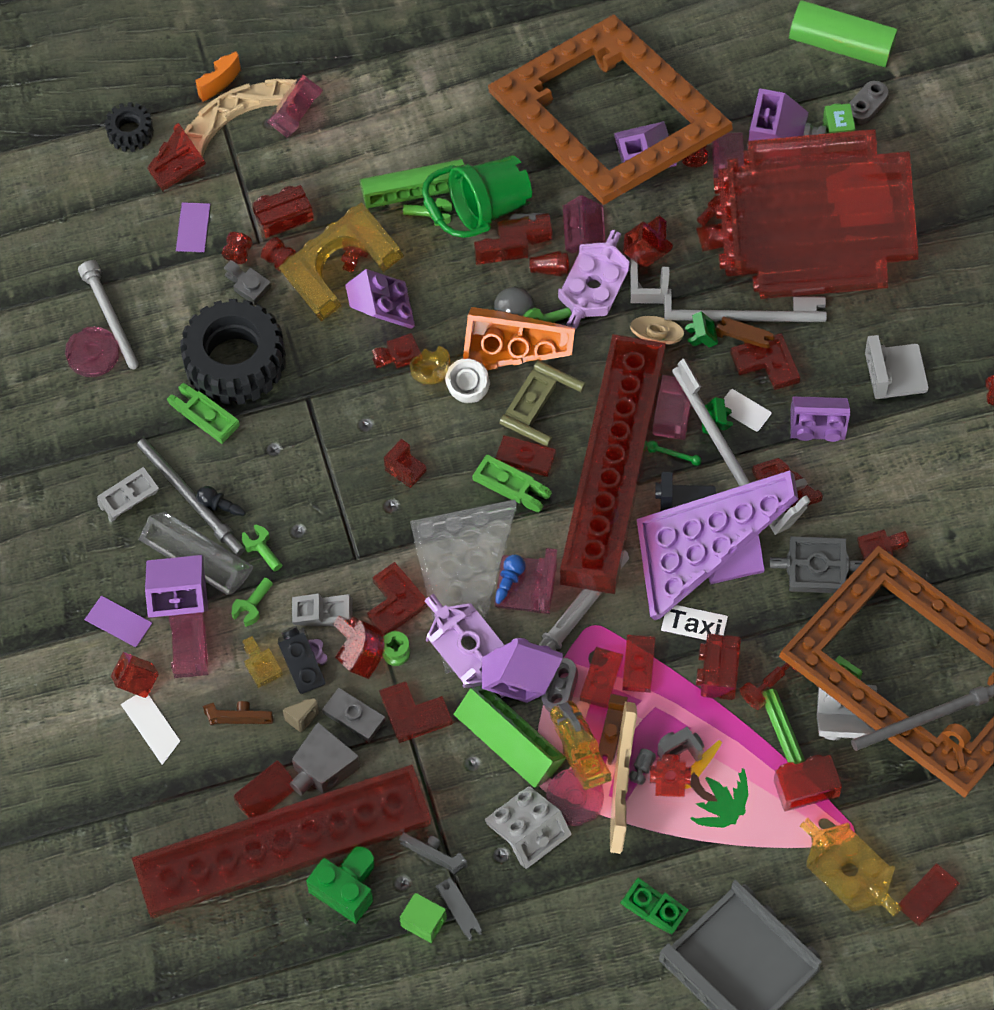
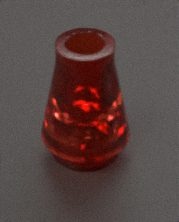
M559 250L537 257H530V272L562 277L563 274L569 273L568 253H562Z

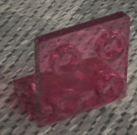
M546 548L545 558L532 559L522 557L526 563L525 571L518 576L519 581L517 583L513 582L507 597L500 604H497L496 601L494 602L495 607L550 614L557 570V549ZM508 555L502 556L497 589L500 588L499 585L503 578L500 573L504 570L503 564Z

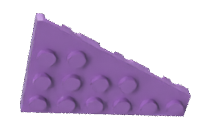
M791 471L637 519L649 611L652 619L658 620L662 618L798 500L795 476Z

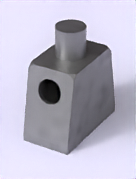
M317 723L292 759L294 770L298 775L289 784L299 795H303L311 785L321 793H327L359 769V757L321 724Z

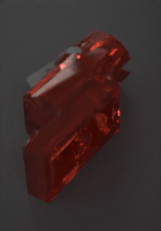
M549 213L512 214L509 220L497 222L498 239L487 238L474 242L476 265L528 258V244L536 245L552 240Z

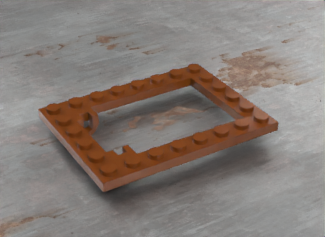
M614 14L488 85L489 93L603 205L733 130L732 122ZM595 55L596 62L603 72L615 68L616 63L623 60L691 124L615 168L608 170L544 108L552 103L553 97L548 88L543 90L542 84Z
M880 546L876 547L785 646L779 655L782 660L875 730L909 717L822 651L882 585L994 668V631ZM994 672L988 679L987 684L989 686L994 684ZM994 717L972 743L970 742L971 736L968 730L956 723L948 725L937 738L922 726L887 738L964 798L967 797L994 764ZM951 736H955L959 740V744L950 739Z

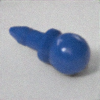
M510 555L504 561V570L500 573L503 578L499 585L500 588L496 592L495 601L497 604H500L507 597L513 582L517 583L519 581L518 576L525 571L526 563L519 555Z

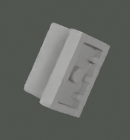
M879 335L868 336L865 356L875 399L928 392L929 387L918 344L885 347V345L880 344Z
M867 685L875 692H877L876 685ZM818 687L816 715L819 736H824V738L829 740H839L841 738L855 739L876 731Z
M530 786L520 791L515 797L496 809L485 819L490 828L510 843L519 863L526 869L572 835L561 811Z

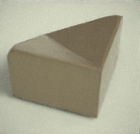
M314 698L305 699L301 703L289 706L283 710L285 721L300 733L319 714L317 700Z

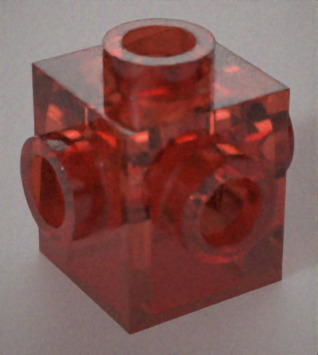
M662 754V759H656V766L650 765V783H655V796L685 797V784L691 785V767H686V761L680 760V755ZM668 771L676 773L673 779H667L665 774Z

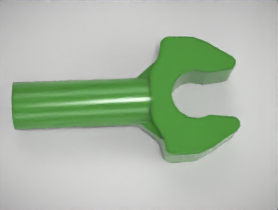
M437 198L435 203L440 211H452V203L445 199ZM404 204L403 215L431 217L425 206ZM442 214L444 222L446 224L450 223L451 215Z
M532 308L523 316L553 323L570 318L571 310L564 308L543 314L540 309Z
M254 525L255 533L259 537L257 540L249 539L248 535L243 532L242 542L246 552L258 551L274 572L278 571L282 564L266 545L270 539L269 532L262 526Z
M264 578L248 600L236 599L232 605L233 619L235 620L242 611H248L249 613L244 618L245 627L256 623L260 618L257 605L273 583L269 579Z

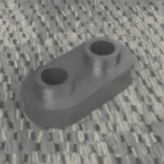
M880 81L866 83L850 101L854 124L863 125L868 123L887 102L888 88L884 83Z
M568 658L562 659L546 693L541 696L545 708L554 714L561 713L559 709L560 704L568 702L571 705L575 691L578 670L574 662ZM568 673L567 677L560 678L562 674ZM556 699H562L559 703H554Z

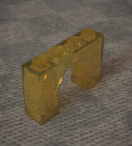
M362 202L350 208L345 216L336 223L328 225L322 234L315 239L309 240L304 245V248L295 255L286 258L283 264L278 267L320 321H323L342 306L334 293L325 284L322 277L324 263L333 252L343 247H358L367 252L383 273L404 257L398 245Z

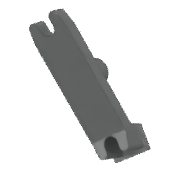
M405 833L399 839L401 840L400 844L450 870L453 875L462 868L468 867L467 860L461 853L451 858L438 851L437 849L441 841L434 836H430L426 843Z
M451 877L436 885L438 892L444 899L464 935L470 941L473 940L471 935L473 930L482 935L483 932L480 924Z

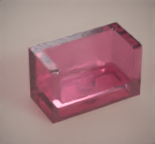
M302 75L289 88L267 123L285 137L290 136L298 129L300 120L323 90L305 75Z
M662 375L653 423V435L685 440L692 404L676 377Z
M203 613L170 615L169 623L172 630L173 650L171 668L174 678L208 675L206 625Z

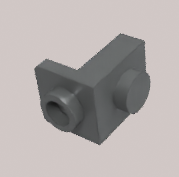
M688 727L683 728L677 733L670 732L666 734L658 743L657 755L663 763L687 749L696 762L700 761L703 756V741L697 733L692 734Z

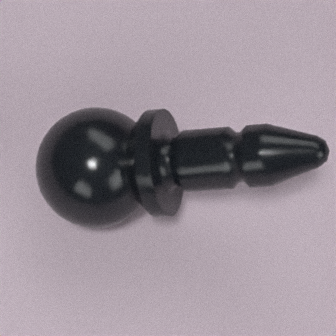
M203 486L197 491V501L208 508L212 507L214 511H217L220 507V509L233 515L245 516L246 514L239 505L223 499L224 494L217 493L211 486Z

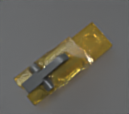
M566 701V703L559 706L558 704L554 706L550 712L551 721L562 741L563 754L584 790L612 781L611 772L600 756L598 742L577 705L573 701Z

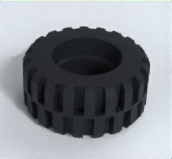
M229 299V302L222 303L221 300L213 302L214 306L210 308L205 306L200 309V315H193L189 320L190 326H185L183 330L180 348L187 378L190 384L195 386L197 392L206 393V396L213 402L219 399L222 404L231 405V402L237 401L239 405L245 404V400L251 398L252 401L261 398L260 394L262 392L267 394L273 389L272 383L276 384L282 377L281 372L285 369L286 353L280 325L277 324L276 318L272 313H267L266 308L259 304L256 307L253 306L252 301L243 300L242 303L238 302L237 299ZM231 339L247 340L258 347L249 359L239 364H221L209 357L216 346Z

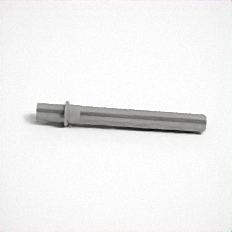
M620 547L615 549L552 629L542 635L543 640L539 646H549L554 651L562 648L561 643L629 560L626 550Z

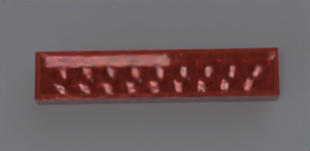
M612 334L560 567V585L610 594L616 593L664 367L666 343Z
M412 764L132 857V861L149 915L153 919L320 863L323 858L329 860L347 854L355 847H367L400 836L403 833L406 834L430 826L431 817Z

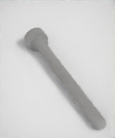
M86 261L78 267L81 279L91 285L128 367L136 369L139 365L137 358L100 282L101 269L97 261Z

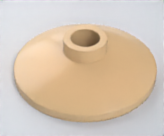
M642 316L634 319L631 323V331L639 338L647 341L651 346L658 347L663 344L677 343L684 336V330L680 325L671 320H664L662 317Z

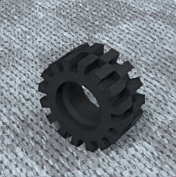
M128 102L127 107H124L123 103L119 104L120 109L113 107L112 113L108 112L107 119H105V128L111 145L114 144L116 149L121 147L123 152H127V148H130L131 152H135L134 147L137 146L141 150L144 148L143 143L148 145L150 143L149 138H153L154 130L151 116L145 107L141 109V105L138 103L133 107L132 102ZM133 122L139 124V127L131 132L120 130V127L126 123Z

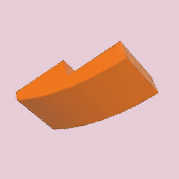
M237 52L221 57L214 62V72L204 74L201 78L195 80L198 95L202 102L221 92L237 77L241 71Z

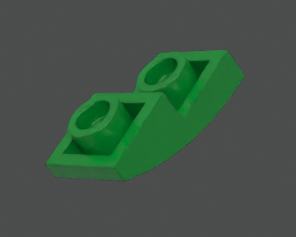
M640 878L634 881L620 904L639 917L670 934L674 933L689 910L667 893L660 894Z

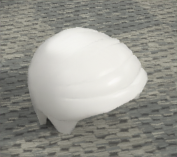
M460 359L449 366L446 372L445 381L449 392L460 402H478L489 390L490 379L488 371L481 362L472 359Z

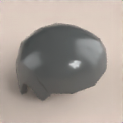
M516 286L501 291L494 301V310L523 316L529 309L535 308L532 296L525 289Z

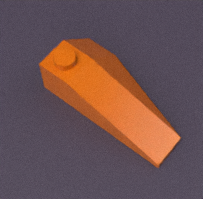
M471 307L467 319L463 359L476 360L481 362L487 370H492L501 366L512 364L514 366L520 365L523 362L572 355L575 328L507 312Z

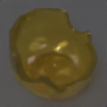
M438 346L435 352L425 348L409 364L413 379L425 385L443 382L449 366H451L449 351L442 346Z

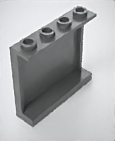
M736 880L732 882L731 890L672 946L668 943L660 951L659 961L709 1010H780L820 971L822 963L820 955L813 947L809 945L806 947L798 940L799 936L789 925L784 926L776 919V913L771 907L766 904L764 906L755 899V893L747 885H740Z

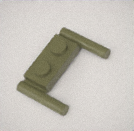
M538 360L506 413L501 417L499 424L549 447L552 437L531 426L555 389L556 382L558 381L581 393L586 383Z

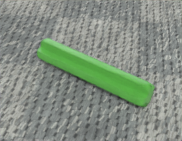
M774 688L762 692V700L789 767H800L804 764L805 759L777 690Z

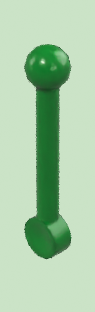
M650 441L647 444V450L650 453L659 451L691 461L694 466H698L702 462L701 457L698 455L690 456L658 446L655 441Z

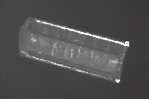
M167 512L150 515L139 537L140 541L167 558L203 555L205 581L226 595L234 593L245 582L254 567Z

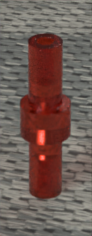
M729 184L719 196H714L709 201L706 210L697 218V222L705 226L715 214H720L726 207V202L737 192V188Z

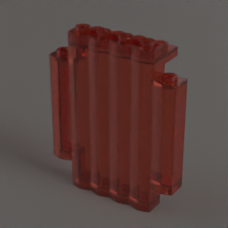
M875 129L748 141V150H743L745 166L739 167L738 158L727 159L728 168L718 169L719 178H714L715 194H720V203H715L716 218L722 219V228H717L718 244H723L724 253L719 254L720 270L725 269L726 276L758 274V276H753L754 292H759L760 299L888 288L887 262L918 260L910 151L877 154Z

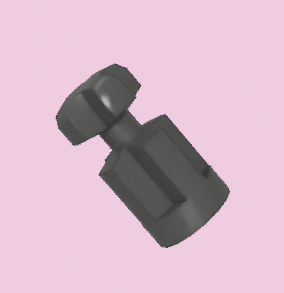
M648 749L640 750L634 763L636 772L631 771L629 774V778L633 783L642 785L646 779L643 773H649L656 759L655 753Z

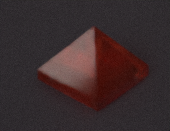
M722 223L696 228L702 251L728 246Z

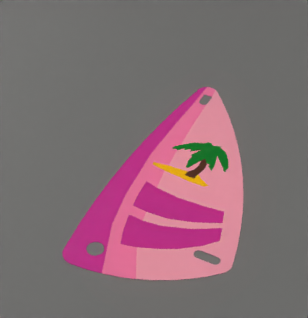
M593 625L587 627L572 644L564 658L572 660L578 670V679L570 706L574 713L580 711L583 719L578 720L582 730V737L576 739L564 725L559 727L557 719L562 718V714L551 713L543 705L538 733L564 756L573 757L574 763L558 781L549 778L539 787L542 790L571 804L611 818L618 745L611 765H608L607 756H604L602 761L598 763L597 752L610 696L615 694L628 697L627 702L635 703L637 708L629 774L631 771L636 772L634 763L641 749H648L656 754V759L649 773H643L646 780L642 785L633 783L628 778V790L625 797L626 824L682 838L750 847H830L847 845L853 840L855 830L851 822L797 768L789 767L787 759L761 736L677 672L602 626ZM594 650L604 651L608 656L607 664L600 668L593 667L588 660L590 653ZM568 673L562 674L560 678L567 677ZM558 698L554 703H559L562 699ZM688 727L692 734L697 733L700 736L704 748L702 759L696 762L688 749L665 763L657 755L660 739L670 732L677 733L683 728ZM826 818L839 827L834 836L820 828L819 821Z

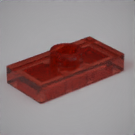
M503 435L495 459L511 467L548 477L556 449Z
M627 635L622 690L651 693L655 637Z
M596 647L580 695V701L604 708L608 707L610 696L623 661V654Z
M936 863L898 903L897 908L920 927L958 887L959 882Z

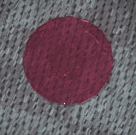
M86 327L78 334L74 333L66 344L65 355L70 368L77 374L85 377H97L106 374L115 366L119 359V346L112 333L101 327Z
M573 768L564 770L554 776L548 785L546 799L561 811L567 825L578 826L594 820L601 812L604 802V791L602 784L595 775L587 770Z

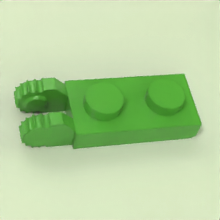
M184 383L178 389L183 396L189 399L187 403L174 395H170L167 398V401L173 408L221 444L240 426L237 418L200 391L197 392Z
M489 455L484 457L472 476L473 481L519 504L522 503L526 508L535 512H540L543 504L528 495V491L531 490L535 495L544 499H549L552 494L548 487L535 481L533 477Z

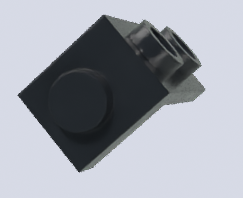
M661 472V482H655V499H660V512L716 494L715 486L673 485V472Z
M297 626L281 632L282 637L278 638V645L299 693L303 694L323 686L325 679L309 644L305 628L303 627L298 630Z

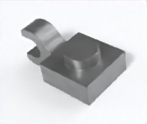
M232 260L224 267L227 271L225 276L235 282L234 291L246 300L252 301L253 305L271 288V282L252 268L245 273Z

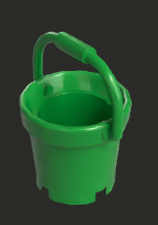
M511 155L474 166L469 164L460 166L450 165L436 170L423 183V203L434 223L438 224L443 231L452 236L467 238L485 233L491 229L490 224L493 220L530 204L529 201H526L532 198V187L526 169L519 171L516 164L522 162L516 156ZM449 173L448 185L453 206L460 220L469 231L455 230L444 222L443 215L433 198L429 195V185L437 177Z

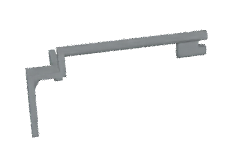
M630 231L631 303L664 304V320L693 321L692 315L702 311L713 321H721L722 317H727L736 321L826 322V311H817L819 308H825V296H793V311L671 310V289H668L669 267H662L660 289L643 288L638 282L637 231Z
M682 359L677 364L678 367L672 370L673 374L739 486L749 484L750 481L697 393L702 386L686 359ZM805 478L795 481L797 491L805 488L808 484ZM807 495L802 497L794 507H791L786 513L783 512L769 525L775 535L789 529L808 508L807 505L811 502Z

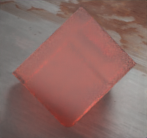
M400 439L384 457L385 471L409 488L427 470L426 465L411 455L410 444L403 439Z
M123 652L111 674V678L117 688L146 698L159 673L153 663Z

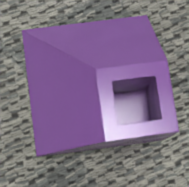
M664 121L614 133L622 163L669 136Z
M365 269L345 285L351 308L410 329L415 327L407 287L404 281Z

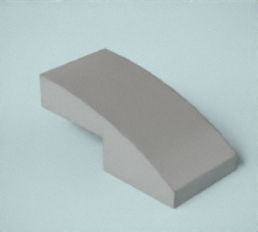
M319 593L292 597V623L300 626H340L353 624L352 597L347 594L322 598Z

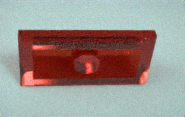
M277 760L233 796L235 804L255 823L294 791L289 784L293 779Z

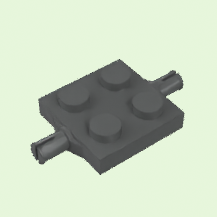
M790 536L787 557L770 556V568L787 570L790 592L835 593L846 581L848 572L855 571L864 562L862 560H849L846 552L845 538Z

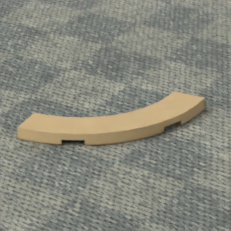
M270 79L265 80V83L245 84L220 95L201 109L193 122L188 124L178 143L177 155L202 159L213 136L235 117L265 106H293L298 89V80Z
M625 702L612 793L610 852L621 854L623 851L627 829L625 797L628 790L629 762L637 719V708L635 703Z

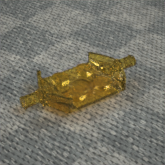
M806 818L805 822L803 821L800 824V828L812 838V846L806 867L852 911H858L874 905H882L893 917L900 912L902 907L888 893L895 867H890L850 829L849 823L824 830L819 829L809 818ZM852 863L857 866L859 872L852 877L846 876L842 872V866Z

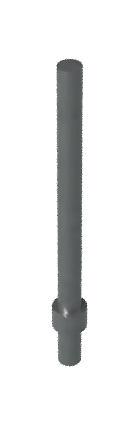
M145 438L141 439L137 443L139 449L215 531L214 535L221 543H226L236 556H240L245 551V548L233 536V530L226 523L222 524L208 507L200 504L191 488Z
M994 684L985 688L979 686L970 690V693L855 738L851 740L852 747L857 751L971 705L979 706L987 703L989 698L994 697Z

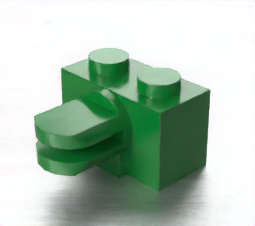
M355 847L339 867L323 858L306 880L309 893L357 924L373 902L372 890L363 884L375 867L372 853L365 847Z

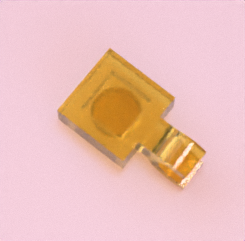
M253 636L242 641L244 644L243 648L249 659L244 661V665L257 688L283 675L269 648L261 652Z

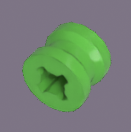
M392 631L383 637L381 649L384 661L392 666H400L407 662L410 657L407 636L399 631Z

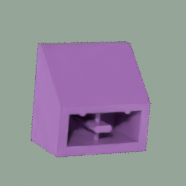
M759 88L750 127L748 148L799 157L808 112L786 93Z
M793 396L791 404V438H798L802 441H809L811 439H825L830 442L845 440L850 417L848 399Z
M203 555L146 561L145 593L148 618L208 611Z
M524 638L513 639L510 643L501 648H496L493 652L482 657V689L528 703L546 693L563 659V653L551 650L549 646H539L530 643Z

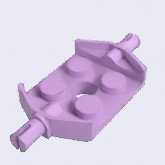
M612 230L605 243L581 244L575 263L562 289L558 290V298L572 311L566 325L569 327L573 325L575 330L581 318L608 315L629 271L630 261L616 248L621 237L618 231L615 234V230ZM595 280L598 281L601 284V286L598 288H590L587 286V283Z
M432 594L424 601L435 613V619L428 632L426 641H430L453 669L463 682V688L481 686L482 657L493 652L496 648L503 647V642L471 603L450 607L445 605L443 607L435 595ZM472 637L476 641V647L472 650L465 649L461 645L462 638Z

